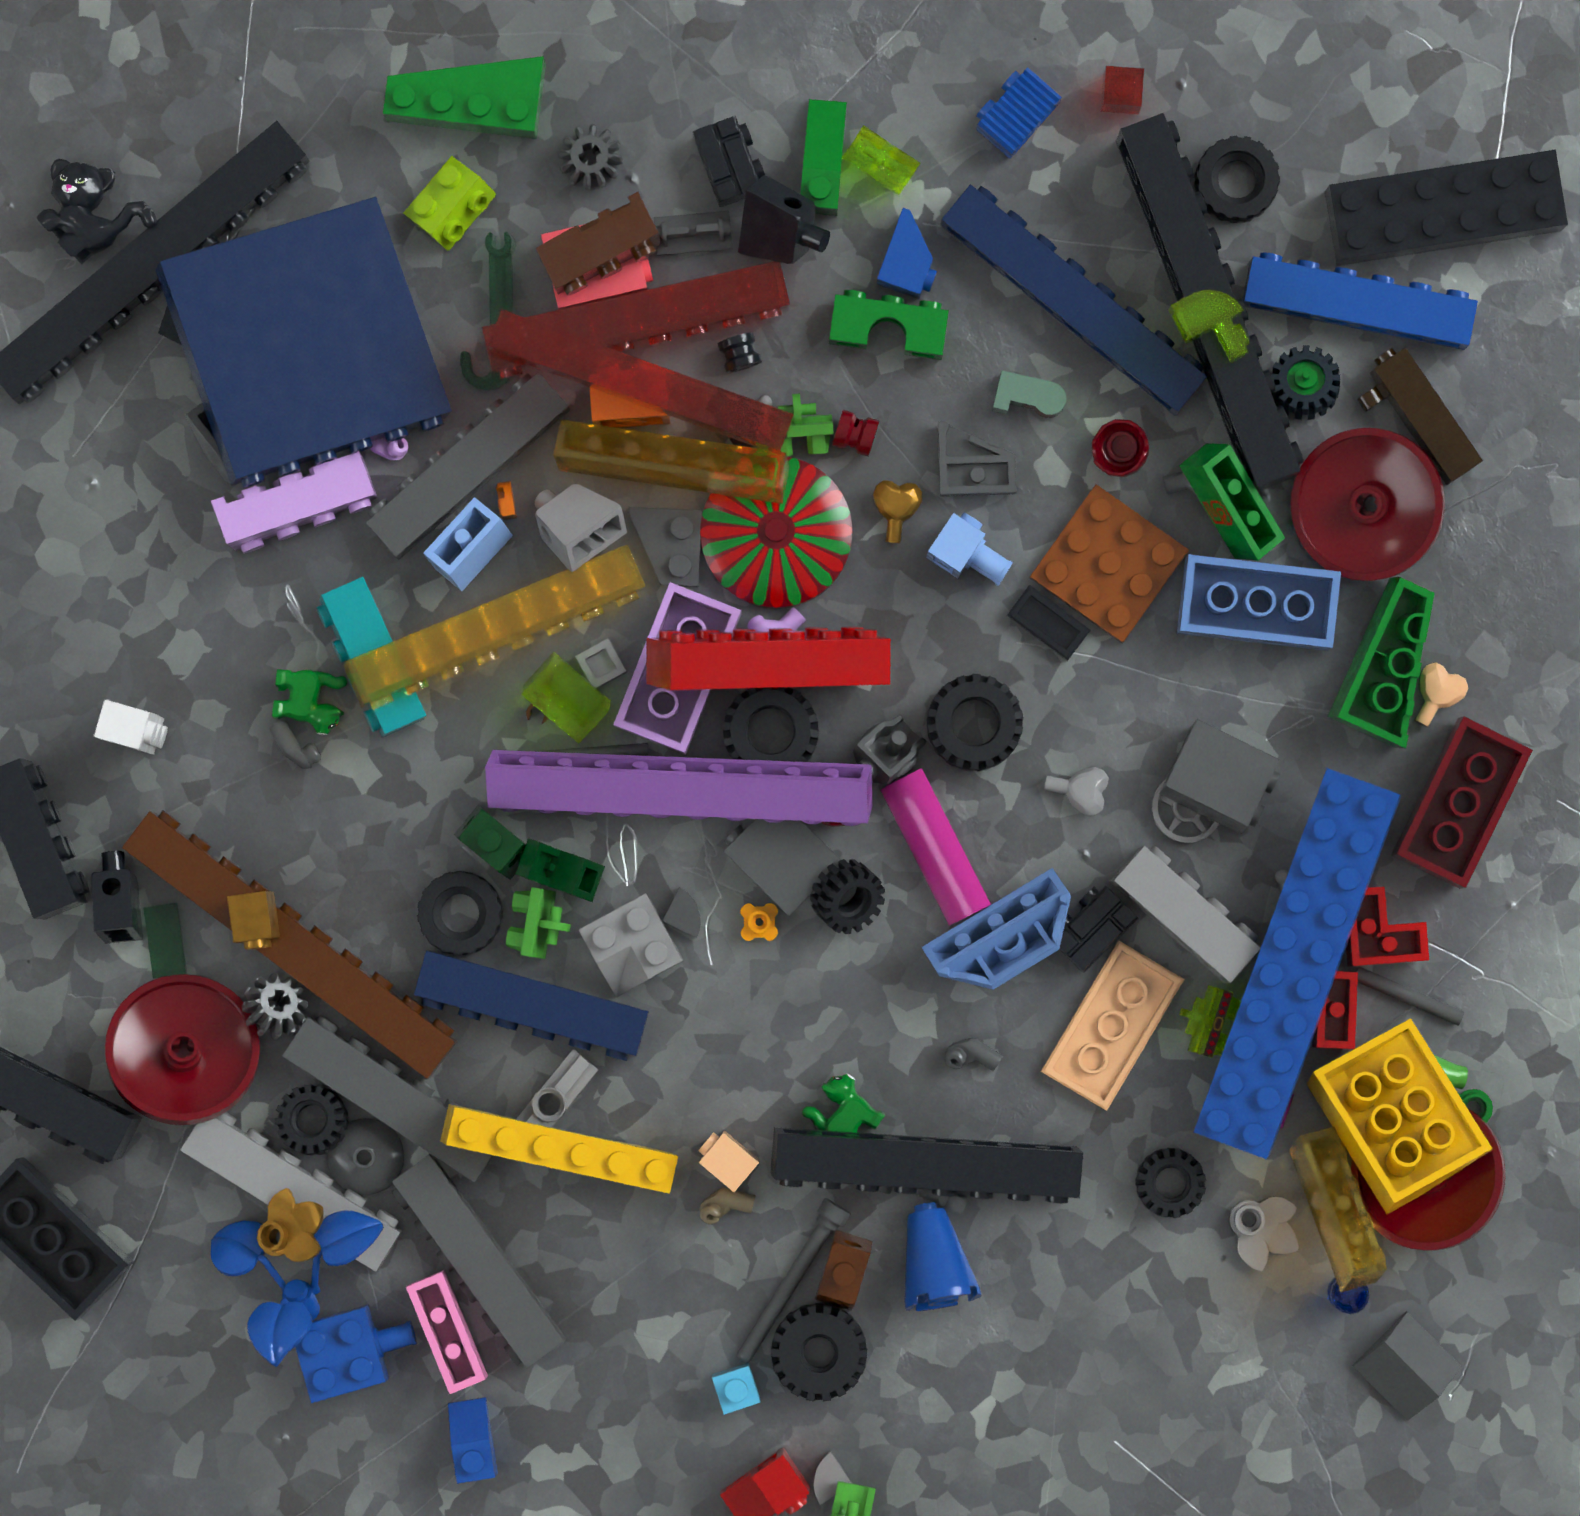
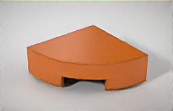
M511 481L497 483L496 490L501 518L504 520L517 518Z

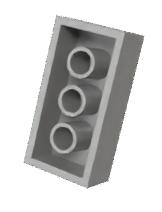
M1146 846L1140 847L1110 880V883L1223 983H1231L1261 949L1255 943L1258 936L1242 922L1234 925L1225 916L1229 913V910L1214 897H1209L1207 900L1197 892L1200 885L1183 871L1177 875L1167 865L1171 862V859L1156 846L1150 849Z

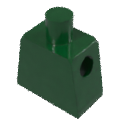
M478 805L454 835L500 874L511 880L516 874L519 858L525 849L526 843Z

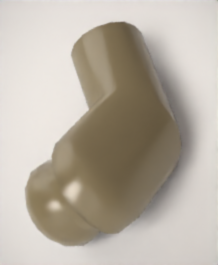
M720 1188L703 1200L700 1206V1217L703 1222L712 1225L719 1222V1219L732 1209L751 1214L756 1195L740 1191L733 1192L728 1188Z

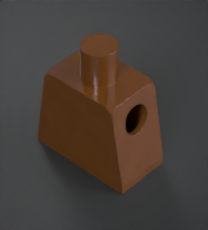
M836 1230L815 1300L850 1311L853 1309L870 1257L873 1241Z

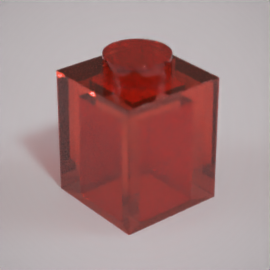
M1106 66L1103 73L1101 112L1139 114L1142 106L1144 68Z

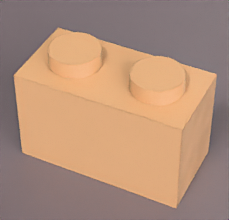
M726 1131L720 1137L713 1132L698 1150L703 1155L699 1164L733 1192L739 1188L760 1161Z

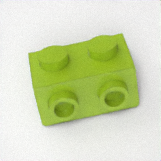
M451 156L403 214L434 238L445 250L449 251L463 237L476 218L488 207L496 193L479 175Z

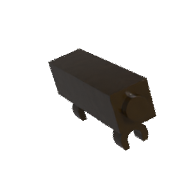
M1406 347L1398 353L1391 348L1374 360L1377 367L1370 372V375L1377 383V386L1357 399L1365 412L1387 398L1419 447L1432 460L1446 486L1483 461Z

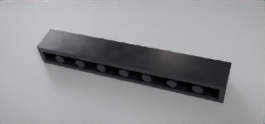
M774 1127L770 1173L774 1180H780V1185L787 1187H802L803 1181L818 1182V1187L823 1189H840L841 1184H855L857 1190L866 1192L879 1191V1186L894 1187V1192L902 1194H916L917 1188L932 1189V1194L937 1196H955V1191H969L971 1197L980 1199L993 1198V1193L1008 1194V1199L1016 1201H1030L1031 1195L1046 1196L1045 1201L1051 1203H1068V1198H1080L1083 1152L1077 1146Z

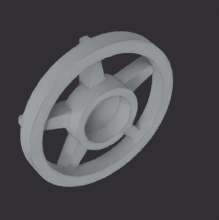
M1165 780L1162 781L1153 795L1151 805L1152 816L1158 829L1168 838L1181 843L1198 842L1210 836L1219 826V823L1213 821L1212 825L1206 830L1199 818L1201 814L1159 794ZM1158 801L1172 807V813L1175 817L1168 829L1160 819ZM1181 822H1192L1202 834L1194 837H1182L1172 833V831Z

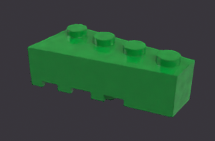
M544 56L387 76L383 115L388 122L537 139L546 68Z

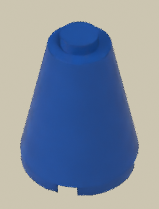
M936 1202L914 1206V1213L907 1216L904 1299L906 1311H910L914 1307H916V1311H927L958 1305V1297L964 1295L968 1296V1301L981 1297L979 1284L945 1208H937Z

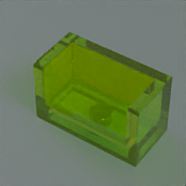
M555 652L524 683L521 693L522 696L578 744L609 712L611 704L610 699Z

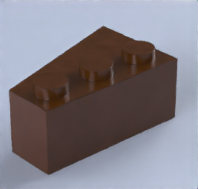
M639 192L628 197L630 203L613 211L607 208L597 214L599 218L580 227L576 225L536 247L537 253L557 294L564 291L567 296L577 293L588 286L586 280L599 274L601 279L607 278L622 269L621 263L632 258L639 262L656 253L655 247L660 245L659 233Z

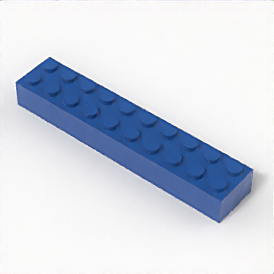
M1326 769L1194 1133L1266 1160L1269 1159L1401 799L1400 794L1340 772Z

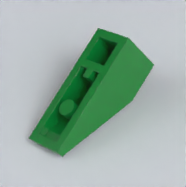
M809 99L801 195L814 202L816 206L815 214L837 216L847 102Z

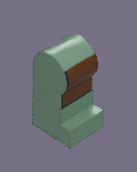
M1001 370L992 411L1007 414L1009 405L1033 409L1041 417L1053 418L1062 412L1066 404V393L1055 382Z

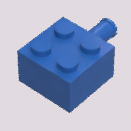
M369 1305L313 1320L306 1336L295 1346L311 1403L386 1382L389 1379V1375L384 1361V1353L409 1345H416L417 1340L411 1321L378 1331L374 1326Z

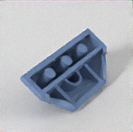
M1051 868L921 948L939 976L994 990L1059 950L1071 895L1054 869Z

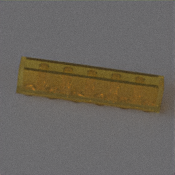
M560 420L553 454L559 471L783 504L789 474L786 452L568 420Z

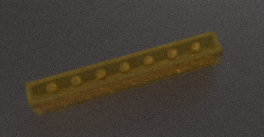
M627 544L587 561L574 572L566 569L346 661L343 667L361 708L371 705L372 709L376 710L394 702L392 695L406 690L408 695H412L428 688L427 680L441 675L443 681L462 674L465 672L463 665L476 660L479 666L489 663L500 657L498 651L512 646L513 651H517L535 643L533 636L547 631L550 637L570 628L569 621L580 616L583 622H586L604 614L605 612L602 608L614 602L617 603L618 608L639 599L637 593L644 589L645 583Z

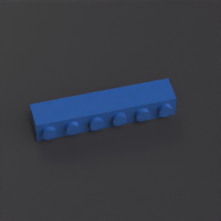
M1262 252L1260 257L1253 256L1249 262L1242 298L1245 307L1465 350L1470 345L1478 300L1469 299V293L1453 289H1448L1446 294L1432 292L1431 285L1419 282H1410L1409 287L1394 284V278L1384 275H1372V279L1357 277V271L1342 267H1335L1334 272L1319 269V263L1308 260H1298L1297 265L1282 262V256L1273 253Z

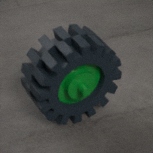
M1303 345V351L1299 352L1297 347H1293L1290 349L1288 356L1284 352L1279 357V363L1275 362L1272 378L1276 391L1272 393V396L1275 397V404L1277 407L1282 405L1287 416L1291 412L1295 413V419L1301 420L1302 415H1308V420L1315 419V414L1318 412L1320 416L1325 415L1327 408L1332 409L1335 405L1340 389L1339 367L1337 363H1332L1333 357L1329 353L1323 356V349L1316 347L1315 352L1309 351L1310 345Z

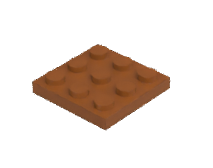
M1095 484L1029 578L1120 643H1123L1189 549Z

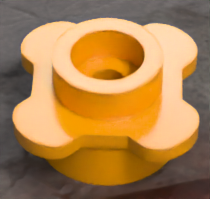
M747 903L742 906L740 913L744 917V927L740 933L743 939L752 941L754 938H765L768 941H772L777 937L778 929L775 927V917L778 914V909L774 904L767 903L765 906L754 907L751 903ZM758 918H761L763 920V924L761 926L756 925V920Z

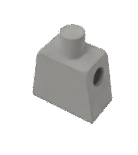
M579 484L569 486L558 495L550 490H543L535 499V508L537 509L535 516L540 536L571 572H574L627 533L621 505Z

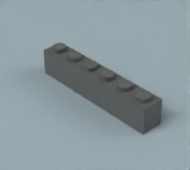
M539 372L533 377L527 373L512 386V390L515 393L504 402L500 398L494 401L483 412L486 417L476 427L471 423L464 427L454 437L457 443L447 452L443 448L438 450L426 461L425 464L429 468L418 477L414 473L408 476L397 487L400 492L390 502L386 499L381 500L368 512L371 518L366 524L398 560L570 411L569 406Z
M319 1015L317 1020L307 1017L283 1053V1057L474 1183L479 1179L494 1155L452 1147L440 1142L448 1105H459L447 1099L445 1104L432 1097L435 1090L415 1078L413 1083L400 1076L403 1070L400 1066L383 1057L381 1062L368 1055L371 1049L368 1045L353 1036L347 1041L336 1034L339 1027L322 1015Z
M432 1154L427 1155L392 1181L396 1187L391 1191L395 1199L404 1210L411 1207L418 1217V1220L414 1222L415 1226L426 1241L433 1238L441 1249V1251L436 1253L438 1258L449 1272L455 1269L463 1280L459 1284L461 1290L471 1303L478 1300L486 1311L481 1316L493 1334L500 1331L509 1344L504 1349L517 1366L523 1363L528 1369L565 1342V1336L435 1156Z

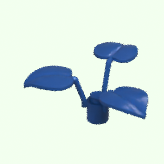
M347 1210L338 1211L327 1216L322 1221L319 1230L314 1234L321 1247V1251L313 1258L311 1284L300 1279L285 1283L271 1262L264 1256L265 1252L258 1244L257 1233L262 1225L261 1223L256 1221L235 1222L222 1228L214 1235V1238L211 1239V1259L219 1272L232 1277L244 1275L250 1272L259 1261L264 1265L283 1292L280 1304L274 1302L262 1303L252 1312L247 1324L251 1342L266 1361L277 1367L286 1354L302 1341L311 1327L312 1320L318 1316L320 1304L315 1295L321 1291L318 1285L321 1256L329 1266H341L353 1261L365 1252L378 1238L384 1228L381 1221L359 1212Z

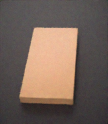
M1118 940L1040 1072L1107 1111L1184 979Z

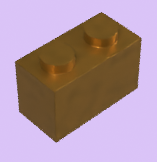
M261 891L227 896L233 943H244V949L251 950L271 947V939L280 938L274 892Z

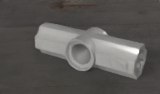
M572 1049L516 1119L552 1128L599 1069L575 1049ZM553 1093L559 1098L560 1109L556 1114L547 1115L540 1109L539 1101L544 1094Z

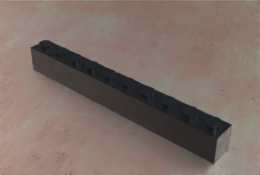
M278 121L274 122L159 218L155 227L147 228L0 351V385L15 402L20 404L24 400L27 403L35 400L45 390L42 386L53 376L56 379L62 377L74 366L72 360L81 352L88 354L96 349L103 342L101 336L111 327L117 330L126 324L132 317L130 311L140 303L145 306L157 298L161 293L159 288L161 285L155 270L160 261L219 244L218 238L227 230L234 232L242 227L249 219L246 214L257 205L263 208L273 201L278 195L276 189L286 181L290 184L295 182L307 171L305 165L310 162L308 157Z

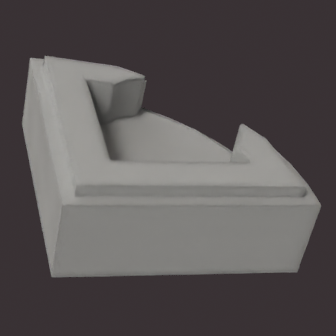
M831 1451L820 1460L814 1475V1492L820 1505L835 1496L838 1481L852 1483Z

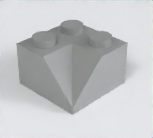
M647 893L579 929L594 960L616 997L683 962L678 949Z

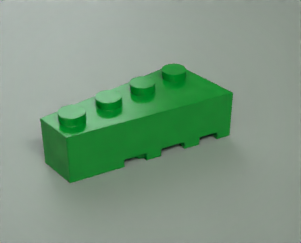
M1402 577L1389 578L1328 717L1394 748L1406 749L1409 736L1407 731L1410 716H1412L1414 709V693L1417 678H1419L1422 663L1420 661L1423 644L1426 642L1434 592Z

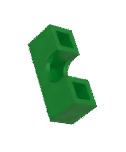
M844 290L843 295L835 294L829 344L866 349L868 336L873 327L883 322H890L899 326L904 332L906 339L904 355L942 360L949 310L941 309V303L921 300L919 301V306L904 304V298L891 295H882L881 301L866 299L867 293L856 290Z

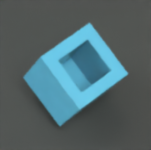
M749 1362L712 1375L723 1414L761 1402Z

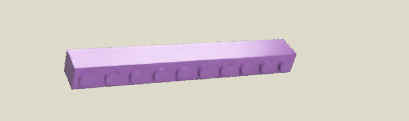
M492 750L485 766L488 808H499L504 812H515L523 809L537 810L544 814L557 811H573L579 815H590L597 812L613 813L619 817H626L632 814H647L655 818H666L672 815L688 816L695 820L721 817L730 821L764 819L770 823H778L784 820H795L806 824L840 822L846 826H855L861 823H868L873 806L872 765Z

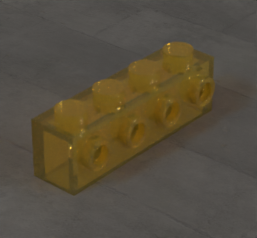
M1335 1126L1299 1136L1290 1148L1289 1153L1340 1292L1376 1283L1387 1270L1386 1258L1382 1248L1378 1245L1371 1217L1365 1210L1358 1182L1355 1176L1352 1175L1344 1144L1339 1140Z

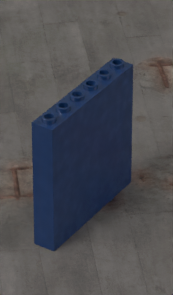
M377 197L160 261L155 270L231 486L242 483L243 488L251 487L264 482V475L277 471L280 477L301 470L300 464L314 460L315 465L332 461L337 458V452L350 449L351 454L358 451L362 452L372 448V441L386 438L387 443L400 440L409 435L407 430L420 426L422 431L438 428L444 425L443 419L452 412Z

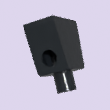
M763 175L746 190L738 253L793 264L808 252L809 248L823 252L829 243L830 232L814 225L816 206L812 200Z
M124 851L101 853L102 871L94 872L91 875L94 932L105 944L143 940L137 877L130 869L125 868ZM120 888L117 894L111 896L115 889Z

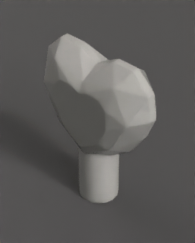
M1092 767L1076 772L1070 779L1047 776L1044 790L1066 794L1070 804L1077 811L1087 816H1095L1103 810L1104 799L1102 793L1108 786L1109 777L1104 770Z

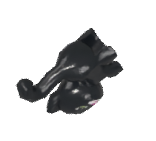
M63 159L55 160L50 170L53 180L51 194L60 204L61 210L57 213L53 209H45L36 217L47 231H52L56 235L60 246L71 257L74 256L81 264L94 254L104 251L113 245L118 234L128 227L134 216L138 215L143 225L147 228H153L157 224L153 209L144 201L128 202L113 221L95 216L92 211L99 206L105 192L112 189L115 182V172L109 168L97 169L90 164L81 162L70 163Z

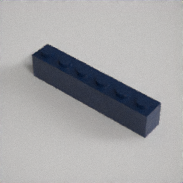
M426 951L414 995L422 997L421 1005L443 1010L444 1004L459 1007L457 1015L480 1021L481 1014L496 1017L494 1025L517 1031L518 1024L533 1028L531 1035L552 1041L555 1034L570 1038L568 1043L570 1046L590 1051L592 1044L607 1048L606 1056L624 1061L628 1060L629 1054L637 1056L649 1014L647 1010L432 951Z

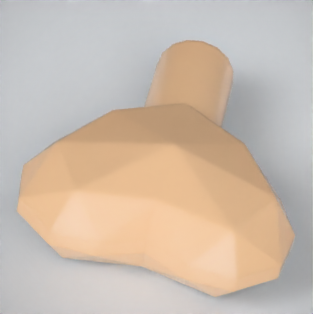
M1438 663L1426 665L1420 675V691L1425 702L1415 721L1425 727H1429L1439 708L1450 707L1462 700L1468 690L1466 679L1458 674H1448L1444 666Z

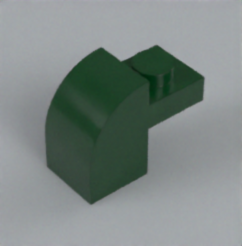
M528 838L525 849L519 858L516 875L593 902L605 866Z

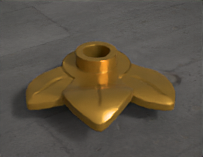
M288 1188L279 1191L268 1204V1220L258 1230L257 1241L259 1246L270 1256L285 1255L294 1262H304L314 1258L321 1251V1247L313 1234L319 1230L323 1221L322 1205L310 1201L295 1204L294 1196ZM280 1232V1240L277 1243L276 1235Z

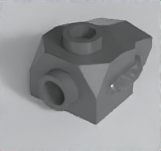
M899 715L891 721L881 722L867 730L862 739L856 744L853 754L857 764L872 765V781L874 783L887 785L902 777L915 766L919 757L918 751L927 741L915 734Z

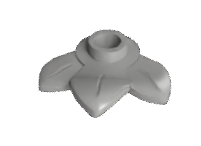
M1277 1196L1269 1197L1260 1203L1245 1200L1236 1204L1232 1209L1229 1221L1232 1230L1238 1235L1237 1251L1244 1262L1251 1268L1263 1271L1268 1261L1269 1252L1273 1254H1288L1298 1251L1299 1245L1296 1234L1287 1223L1295 1214L1297 1207L1289 1200ZM1246 1212H1252L1255 1215V1223L1249 1227L1244 1226L1241 1220Z

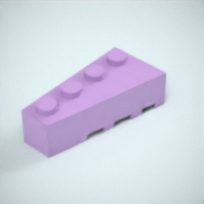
M358 451L357 453L313 466L309 469L310 474L302 476V473L299 472L280 477L273 482L274 487L266 489V486H253L244 489L237 495L238 500L227 504L224 496L211 500L226 544L235 551L242 549L243 554L264 547L263 540L277 535L278 540H284L299 534L300 530L298 527L313 522L314 527H319L336 520L334 514L349 509L350 514L370 508L372 506L370 501L378 497L363 456Z

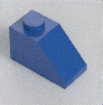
M902 208L876 284L919 299L922 290L930 292L937 271L930 269L933 257L911 211Z
M486 1397L448 1403L451 1449L457 1484L495 1478L498 1471Z

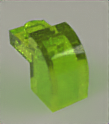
M1202 290L1170 305L1168 312L1186 344L1213 330L1231 364L1245 357L1248 353L1246 345L1250 344L1246 332L1240 323L1234 326L1232 322L1244 310L1230 295L1217 290Z

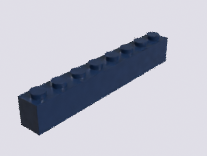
M970 184L941 219L940 225L1176 416L1207 376L1202 373L1204 366L1189 354L1182 357L1172 348L1175 343L1160 330H1157L1155 333L1150 331L1143 325L1145 318L1130 306L1123 309L1113 300L1116 295L1101 282H1098L1096 285L1091 283L1084 277L1086 270L1071 258L1064 261L1054 252L1057 247L1042 234H1039L1037 237L1032 235L1025 229L1027 222L1012 210L1005 213L996 205L998 199L983 186H980L977 190Z

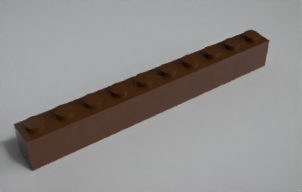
M162 810L157 815L155 812L149 811L122 848L232 931L227 896L270 890L255 879L249 884L239 877L238 874L241 872V868L224 856L218 861L210 855L208 851L211 846L194 833L188 838L177 830L181 823L167 812ZM285 902L281 907L276 905L280 938L271 939V947L256 950L425 1078L429 1079L458 1042L451 1037L455 1030L437 1017L432 1023L421 1014L424 1007L407 994L403 999L390 991L394 985L376 971L370 976L362 970L360 966L363 961L346 948L340 953L329 945L333 938L316 925L310 930L300 923L299 920L302 915Z

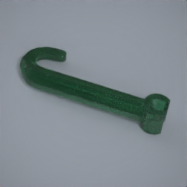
M489 232L485 238V247L489 252L490 372L484 377L476 376L473 371L470 353L463 351L460 355L462 374L467 382L477 389L486 391L499 389L506 384L514 368L512 255L515 252L516 243L515 239L508 232L504 233L505 245L501 249H496L495 235Z

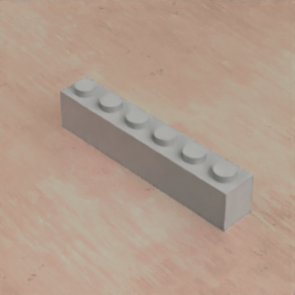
M227 1112L212 1120L195 1125L180 1151L267 1205L274 1195L288 1188L294 1196L295 1204L310 1201L322 1205L323 1220L335 1212L347 1210L359 1212L381 1221L384 1228L378 1238L365 1252L356 1258L357 1261L375 1272L380 1269L403 1232L402 1229L396 1226L399 1222L397 1218L382 1209H379L377 1214L364 1206L367 1200L350 1189H347L345 1193L340 1192L331 1186L334 1179L318 1169H314L312 1173L299 1166L302 1160L286 1149L282 1148L279 1153L266 1146L269 1139L259 1132L249 1128L247 1133L234 1126L237 1119Z

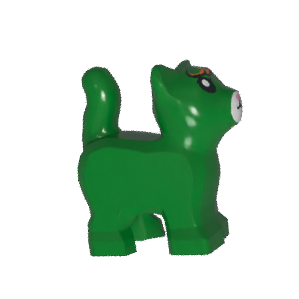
M277 669L275 685L278 687V691H285L288 688L290 696L288 700H274L272 717L274 719L287 717L300 722H308L314 727L317 734L328 735L330 730L339 725L340 717L344 715V712L332 704H318L322 686H327L332 689H342L348 683L345 676L334 677L322 671L301 670L293 672L291 670Z
M847 1073L842 1076H833L827 1083L822 1085V1089L828 1099L840 1105L829 1118H825L815 1107L806 1106L802 1110L803 1117L811 1119L818 1130L857 1132L858 1127L862 1123L875 1130L885 1116L882 1111L873 1109L863 1097L857 1094L855 1079Z

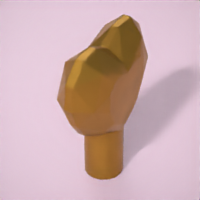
M883 480L875 486L873 497L880 514L888 520L885 542L900 543L902 523L912 517L918 510L922 502V491L913 483H905L898 486L892 481Z

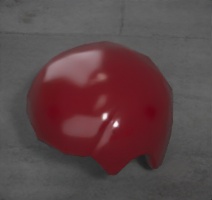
M1115 419L1102 425L1092 440L1093 462L1109 476L1127 477L1137 473L1145 465L1149 456V442L1144 429L1131 420Z

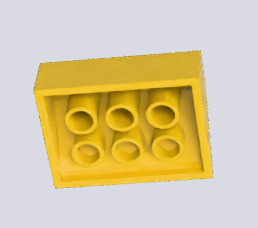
M1411 1018L1313 1071L1307 1082L1308 1088L1386 1214L1420 1197L1492 1150L1491 1145Z

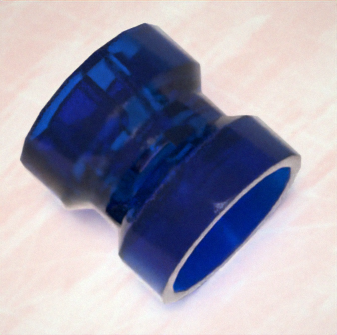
M1352 1274L1337 1275L1331 1280L1327 1289L1328 1300L1332 1306L1343 1313H1358L1365 1308L1369 1301L1370 1295L1366 1283Z

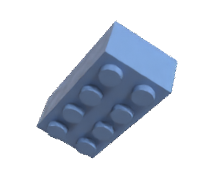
M1188 554L1184 562L1177 634L1329 651L1333 648L1341 572Z

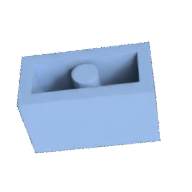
M474 497L423 554L436 571L460 591H463L513 535L501 518Z

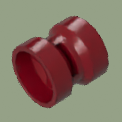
M843 410L832 446L841 449L849 446L854 448L857 454L869 457L879 420L869 417L865 420L858 419L853 412Z

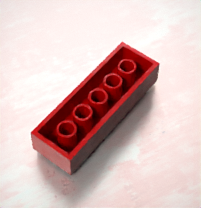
M856 626L841 627V630H828L825 627H807L805 631H792L791 628H769V635L768 632L756 631L755 629H732V633L719 632V630H696V637L694 633H682L679 630L659 631V638H646V684L668 690L890 685L891 638L877 636L876 629H864V627Z

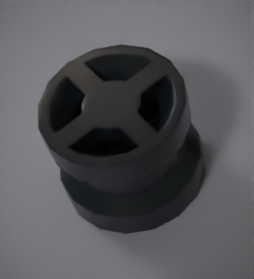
M753 332L736 335L717 343L720 352L725 354L727 360L724 365L726 373L741 371L762 363L760 354L755 352L753 346L755 342Z

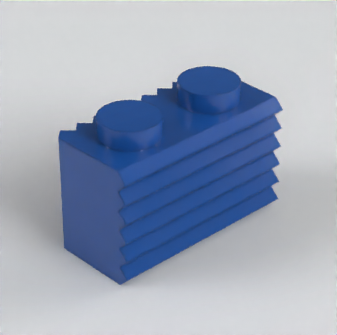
M1028 67L1022 74L1015 71L1001 87L1005 91L1003 96L996 103L990 99L976 115L980 119L976 130L1009 159L1015 155L1060 104L1062 99L1058 93Z

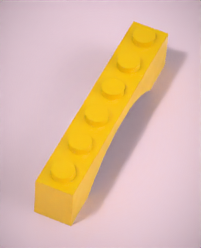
M452 1104L448 1105L440 1140L443 1144L669 1194L678 1156L671 1152L569 1132Z

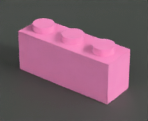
M442 1270L406 1286L449 1394L486 1380L488 1374L446 1271Z

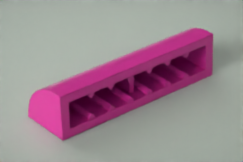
M920 768L882 788L880 791L948 925L950 926L990 906L991 903L923 769Z

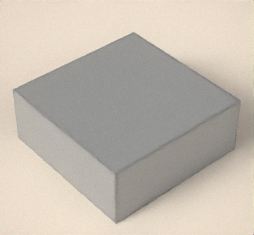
M609 638L575 656L593 690L627 672Z

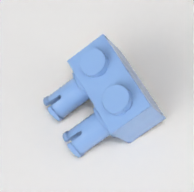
M964 512L961 517L954 513L952 514L926 556L928 560L957 579L964 568L968 570L971 567L995 582L997 586H999L1013 564L1012 561H1008L984 545L986 542L984 540L985 533L980 531L982 524Z

